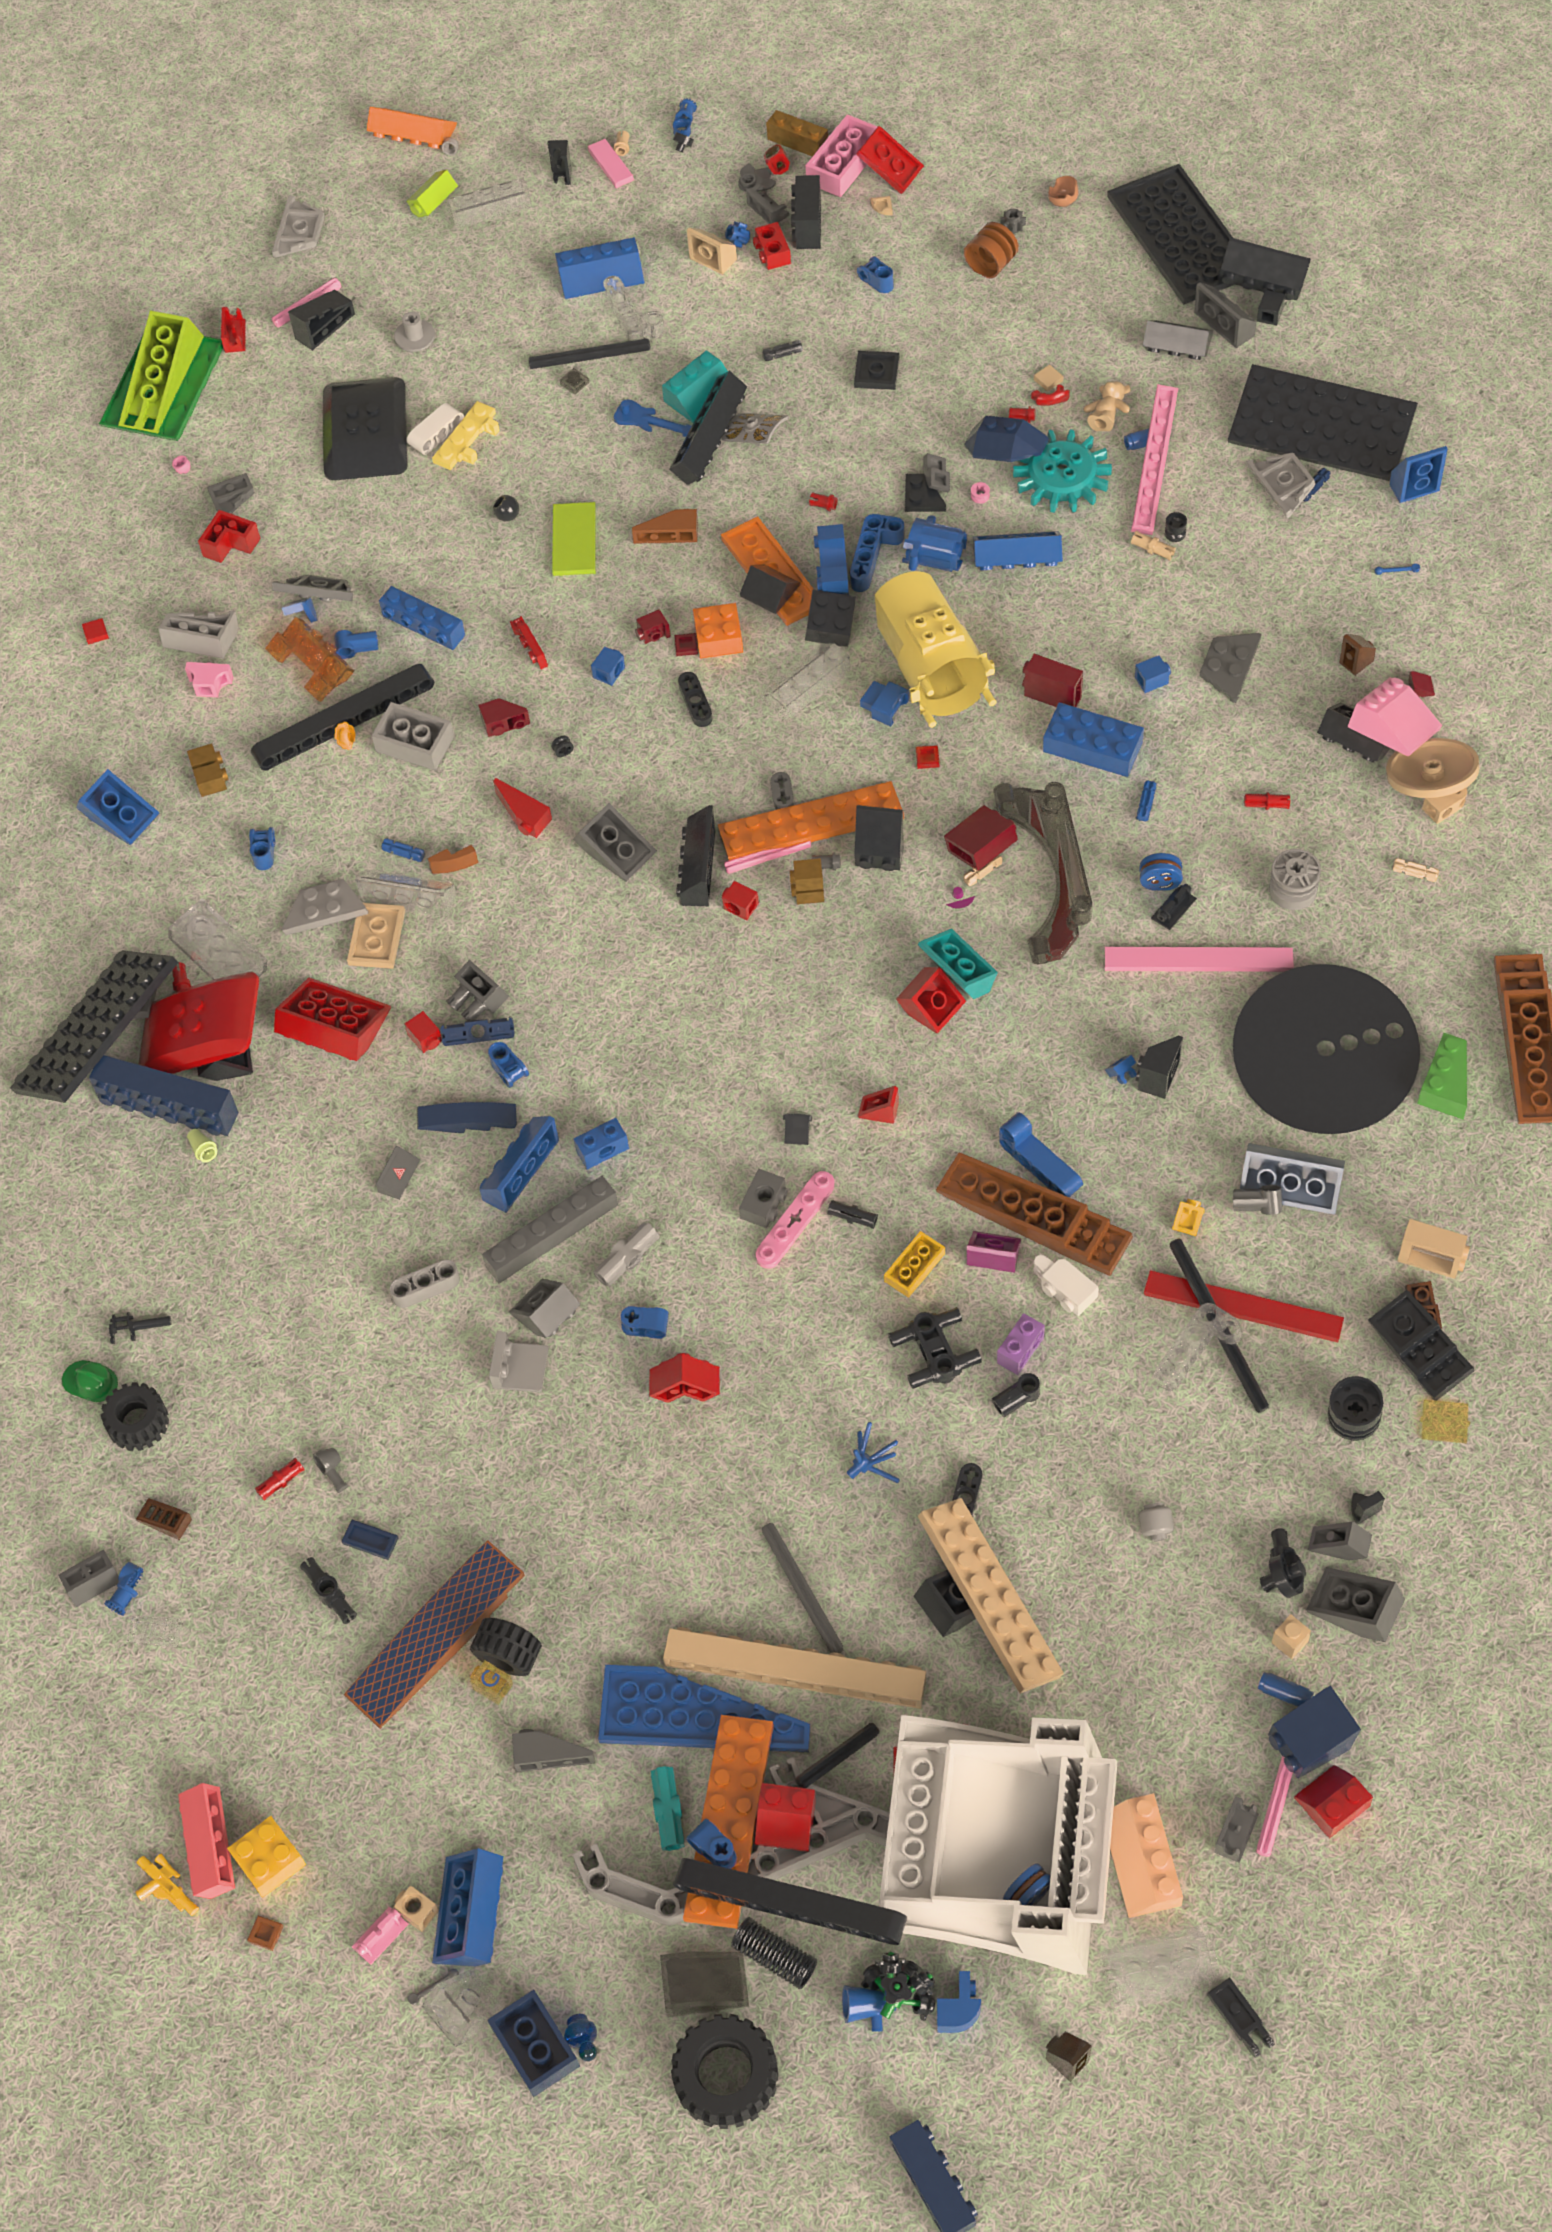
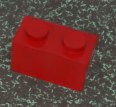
M924 967L896 998L910 1017L935 1033H939L966 1002L940 967Z
M1334 1764L1296 1794L1294 1799L1330 1839L1367 1810L1372 1803L1373 1796L1355 1776Z
M762 1783L757 1810L755 1845L809 1852L816 1804L815 1790Z

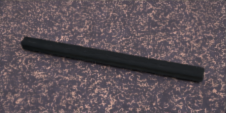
M1178 1238L1171 1241L1170 1249L1256 1412L1261 1413L1267 1410L1269 1404L1182 1239Z

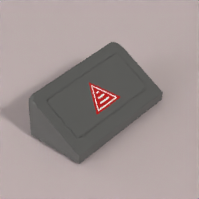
M395 1146L376 1182L378 1193L400 1200L420 1159L401 1147Z

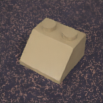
M690 227L687 229L689 257L691 260L722 275L737 260L736 246L731 242L725 241L703 229Z

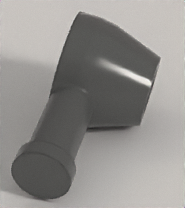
M328 1448L315 1452L313 1454L315 1464L324 1475L329 1477L337 1493L345 1490L348 1485L335 1470L336 1466L341 1462L335 1448Z

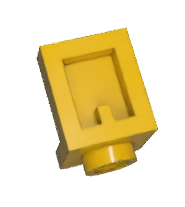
M1188 1198L1186 1203L1180 1201L1172 1230L1196 1237L1205 1209L1200 1207L1201 1202Z

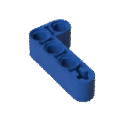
M870 514L864 519L850 569L851 588L854 591L865 592L869 589L881 544L899 545L904 541V521L901 518Z
M1017 1112L999 1128V1142L1003 1149L1050 1190L1070 1197L1083 1186L1081 1177L1032 1134V1125L1025 1115Z

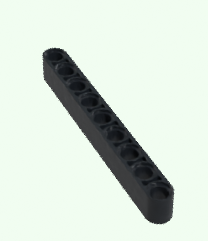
M423 664L413 665L257 742L251 748V754L261 770L267 771L334 738L335 728L339 723L347 722L349 725L356 727L386 712L391 702L400 705L431 690L435 681Z
M689 1858L681 1859L673 1883L674 1887L688 1893L891 1945L900 1944L907 1921L905 1914L892 1909Z

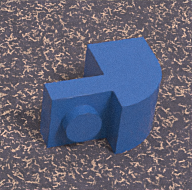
M959 1971V1999L937 1998V2033L963 2032L972 2027L978 2020L981 2012V1999H970V1997H976V1980H970V1971Z

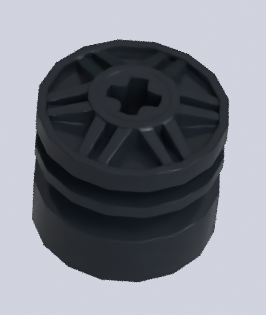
M1360 1376L1347 1377L1334 1386L1329 1398L1328 1420L1336 1434L1347 1440L1358 1441L1364 1440L1375 1433L1380 1425L1384 1404L1383 1395L1378 1386L1368 1378ZM1352 1410H1357L1358 1415H1352Z

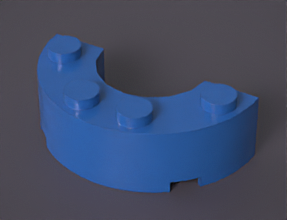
M843 524L817 526L818 535L814 536L815 549L819 548L820 566H816L818 590L849 595Z

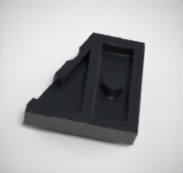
M906 474L905 512H946V503L938 490L929 488L925 474Z

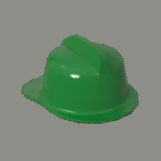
M86 1360L77 1361L69 1365L61 1378L62 1386L68 1393L96 1403L106 1401L105 1398L108 1395L112 1396V1391L118 1387V1378L114 1371L100 1363Z

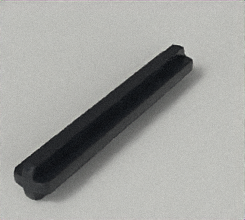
M874 1723L866 1725L795 1778L796 1784L799 1788L809 1787L877 1737L880 1733L879 1728Z

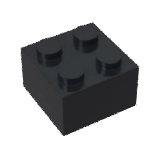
M812 590L805 641L848 647L856 596Z

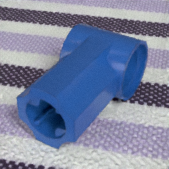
M341 630L334 635L336 656L340 659L352 658L355 653L379 649L376 631L353 634L351 631Z

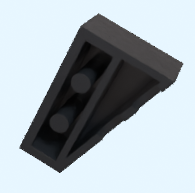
M335 289L288 311L295 340L312 351L355 315L352 300Z

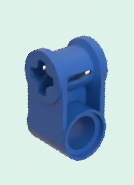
M872 256L868 263L857 268L859 278L878 292L889 293L893 290V270L877 257Z
M269 827L268 830L257 831L250 829V854L254 866L258 870H268L274 863V828Z
M495 1042L489 1047L488 1054L491 1066L508 1088H511L513 1083L523 1076H529V1071L525 1064L517 1058L508 1045L503 1042ZM498 1055H504L502 1058H495Z
M628 1306L623 1309L620 1315L622 1330L629 1336L655 1339L665 1338L669 1312L658 1307Z
M704 1819L686 1837L688 1843L713 1865L731 1869L736 1864L737 1856L732 1842L708 1819Z

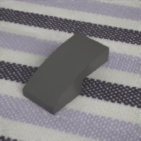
M927 453L923 457L927 485L929 488L948 493L950 491V472L946 471V458Z

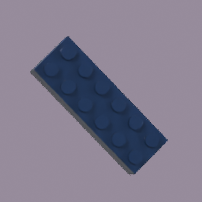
M105 1055L95 1065L89 1076L99 1101L104 1105L112 1106L113 1104L121 1106L122 1109L128 1112L135 1110L142 1112L150 1118H155V1116L163 1118L171 1124L178 1122L185 1124L190 1129L199 1128L207 1130L208 1133L214 1136H219L220 1134L228 1136L239 1113L232 1094L228 1089Z

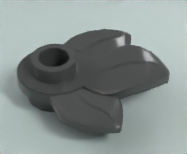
M747 164L740 170L741 177L738 181V186L742 191L746 192L747 189H751L758 184L764 185V188L760 191L771 189L776 184L775 180L770 179L771 170L769 167L755 170L751 164Z

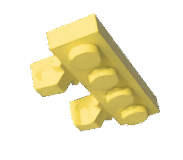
M477 401L432 457L433 463L448 470H451L457 462L462 460L474 464L477 460V454L475 450L469 448L472 442L483 431L496 436L500 430L499 423L492 418L495 414V408Z

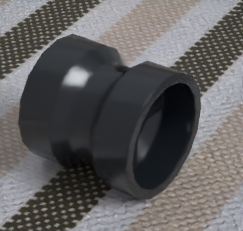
M1180 512L1170 513L1166 517L1165 537L1171 542H1180L1186 537L1187 518Z

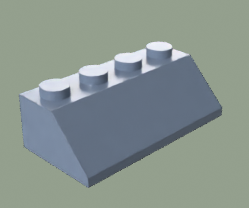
M1248 1143L1240 1189H1259L1264 1185H1279L1282 1189V1205L1335 1215L1345 1161Z

